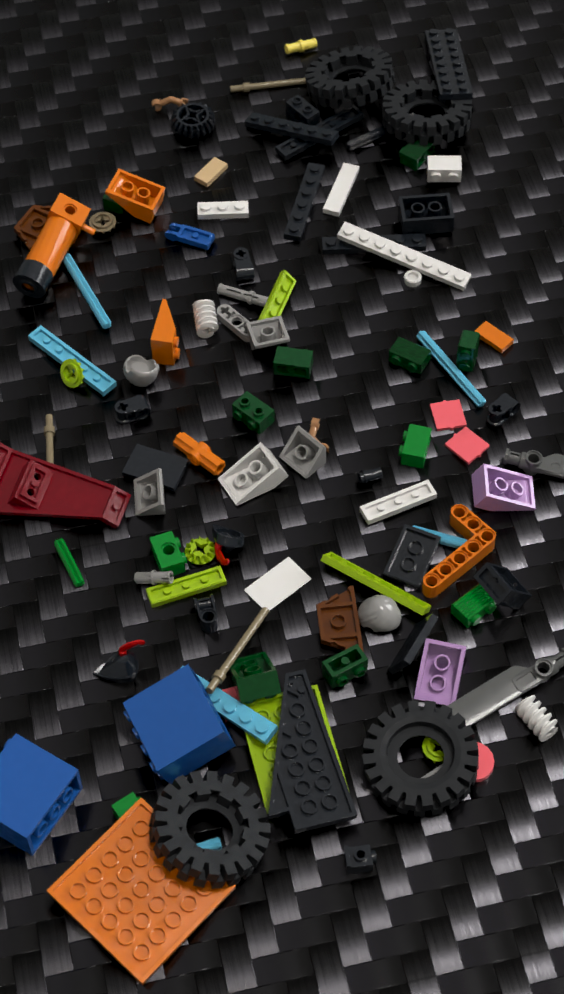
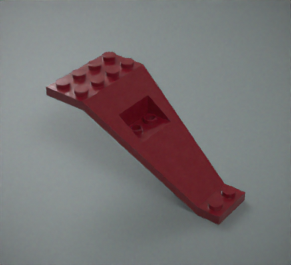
M0 443V515L100 520L115 529L119 527L131 494L114 485L16 451Z

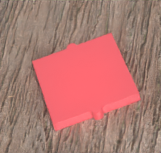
M459 399L443 400V402L430 404L437 431L467 427Z
M464 427L457 434L454 433L453 437L444 445L468 465L477 457H481V454L490 447L487 442L467 427Z

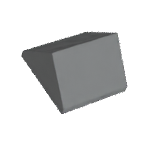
M281 316L246 323L251 350L290 342Z
M297 426L279 457L304 478H308L326 463V447L303 428Z
M155 469L134 479L135 515L165 514L162 469Z

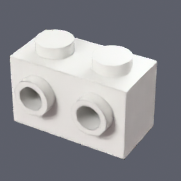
M427 156V182H461V156Z

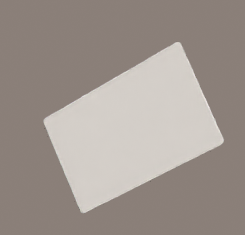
M287 557L245 588L244 591L261 608L266 607L270 611L309 582L311 577L290 557Z

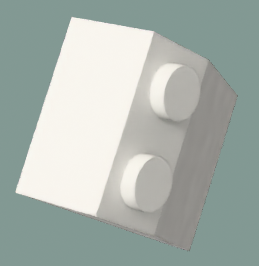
M260 442L223 473L218 480L233 502L238 506L274 489L289 475L272 452Z

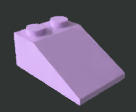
M484 463L472 474L474 507L487 511H534L536 509L532 476Z
M426 638L414 699L434 701L436 704H444L446 706L456 701L467 647Z

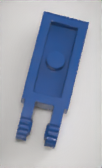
M171 223L169 226L170 230L165 232V237L171 241H179L205 250L210 248L215 239L214 233L177 223Z

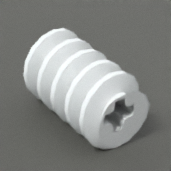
M208 299L197 300L192 304L197 335L205 339L210 338L219 329L215 303Z
M531 695L523 699L515 707L514 711L517 712V715L522 718L525 724H528V728L533 730L535 736H539L538 739L544 742L557 732L558 728H555V725L558 721L556 719L549 721L552 714L544 715L547 710L546 707L539 709L541 702L533 703L536 696Z

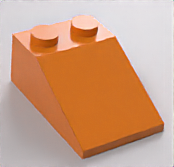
M118 168L105 194L135 218L151 224L163 202L166 187Z
M162 299L150 339L152 359L157 364L174 366L176 359L180 357V348H178L179 337L176 336V328L167 301Z

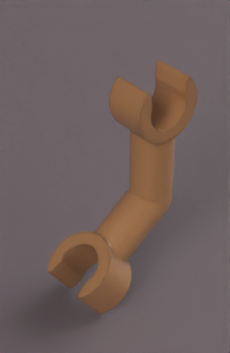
M169 96L162 100H152V106H155V111H160L162 106L173 103L181 107L182 103L187 104L189 100Z
M312 418L309 434L318 440L315 436L320 427V419ZM321 443L326 447V451L329 452V446L326 443Z

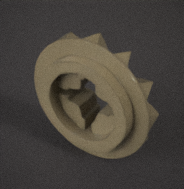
M109 212L95 213L89 219V226L94 228L97 234L99 232L104 234L106 231L111 232V229H115L116 218Z

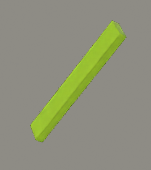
M333 552L323 554L320 560L422 616L429 613L432 607L430 604Z

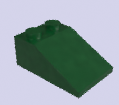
M265 651L237 658L229 669L236 694L241 703L250 704L255 702L256 699H269L281 693L277 670Z

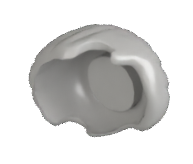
M132 355L126 359L123 365V372L126 379L134 386L146 387L156 379L159 372V364H156L154 359L146 360L140 355Z
M375 595L361 603L358 608V618L363 628L369 627L374 632H389L399 626L401 612L392 598L385 595Z

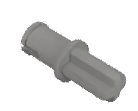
M152 570L151 572H136L134 581L137 584H172L174 576L170 577V575H173L172 571L157 572Z

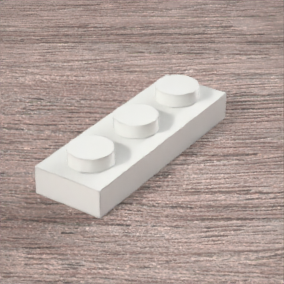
M248 201L197 202L198 219L249 218Z

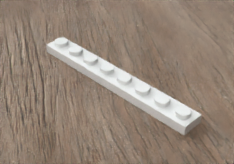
M344 222L337 234V239L416 270L464 291L471 278V273L347 222Z

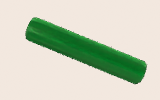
M64 539L55 540V548L74 586L77 588L83 586L85 583Z

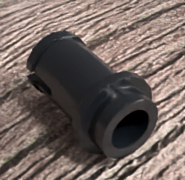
M380 467L367 471L361 470L360 473H357L359 483L364 485L367 482L383 478Z

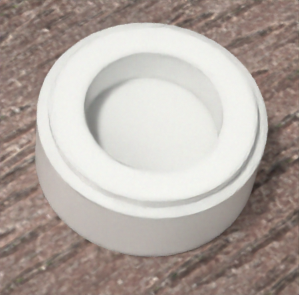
M409 270L405 273L404 283L407 286L417 287L421 284L422 275L420 272Z

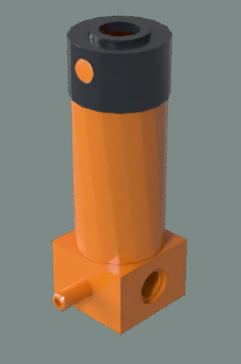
M59 193L49 211L45 225L13 277V284L19 292L36 299L42 298L45 295L70 246L76 242L81 231L83 230L92 236L95 234L96 230L85 224L91 208Z

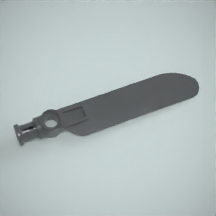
M509 448L506 449L503 464L516 465L528 475L540 473L564 479V455L552 454L543 457L536 450L518 453L510 451Z
M564 647L552 657L548 656L538 659L530 668L512 666L448 705V707L452 708V715L455 716L459 713L466 719V726H472L540 683L547 682L551 676L558 673L559 669L564 666ZM538 668L546 669L547 673H540Z

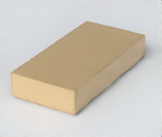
M214 157L194 176V181L208 188L228 168V164Z

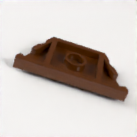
M33 205L14 226L15 233L29 250L45 225L52 206Z
M352 585L347 587L345 592L339 595L337 593L331 596L329 600H324L316 605L321 644L343 651L358 644L364 652L354 586Z

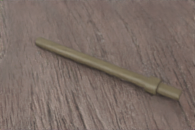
M297 78L252 84L246 82L242 83V85L230 86V92L243 91L245 93L257 89L306 84V79Z
M47 414L45 416L46 426H44L46 461L54 464L53 436H55V427L53 426V415Z
M263 607L220 669L214 672L211 682L205 689L208 694H212L216 687L225 680L226 673L269 613L268 608Z

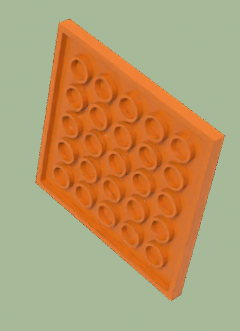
M142 798L119 818L47 890V893L141 985L158 970L236 888V885L229 887L226 881L220 889H211L210 881H207L205 887L201 888L193 886L194 877L189 876L186 882L177 878L179 869L175 868L169 872L162 865L165 856L157 858L153 851L156 842L150 843L149 831L151 827L149 823L154 809Z

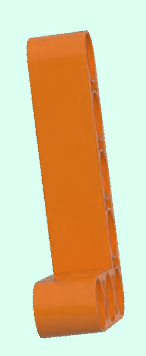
M456 504L451 508L449 523L467 541L424 575L422 593L427 598L438 596L494 549L495 531L462 504Z

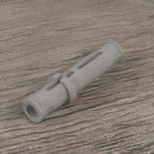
M222 283L217 288L219 295L245 301L249 305L255 304L264 307L269 298L256 294L255 291L248 292Z

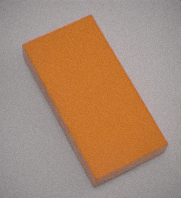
M487 321L474 331L480 334L482 341L500 353L509 348L514 341L513 338Z

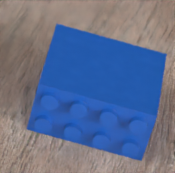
M188 664L123 702L126 709L123 711L129 722H132L134 726L132 731L136 738L141 740V749L151 760L149 762L150 767L155 774H158L161 780L165 779L170 784L181 775L186 776L236 746L208 693L205 691L201 680Z
M15 734L12 739L7 740L4 749L0 753V837L33 856L83 787L78 769L18 734Z

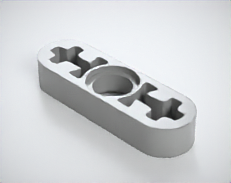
M220 305L217 308L218 320L242 340L250 342L246 323L249 321L230 305ZM234 321L241 322L240 325H233L232 323Z

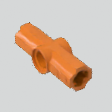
M180 432L176 435L173 446L186 454L193 465H201L214 476L219 475L223 471L225 461L212 453L206 443L202 441L198 443L185 432Z

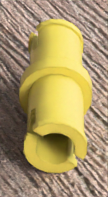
M316 38L304 41L301 39L295 43L285 44L284 49L286 54L302 53L307 49L317 48Z

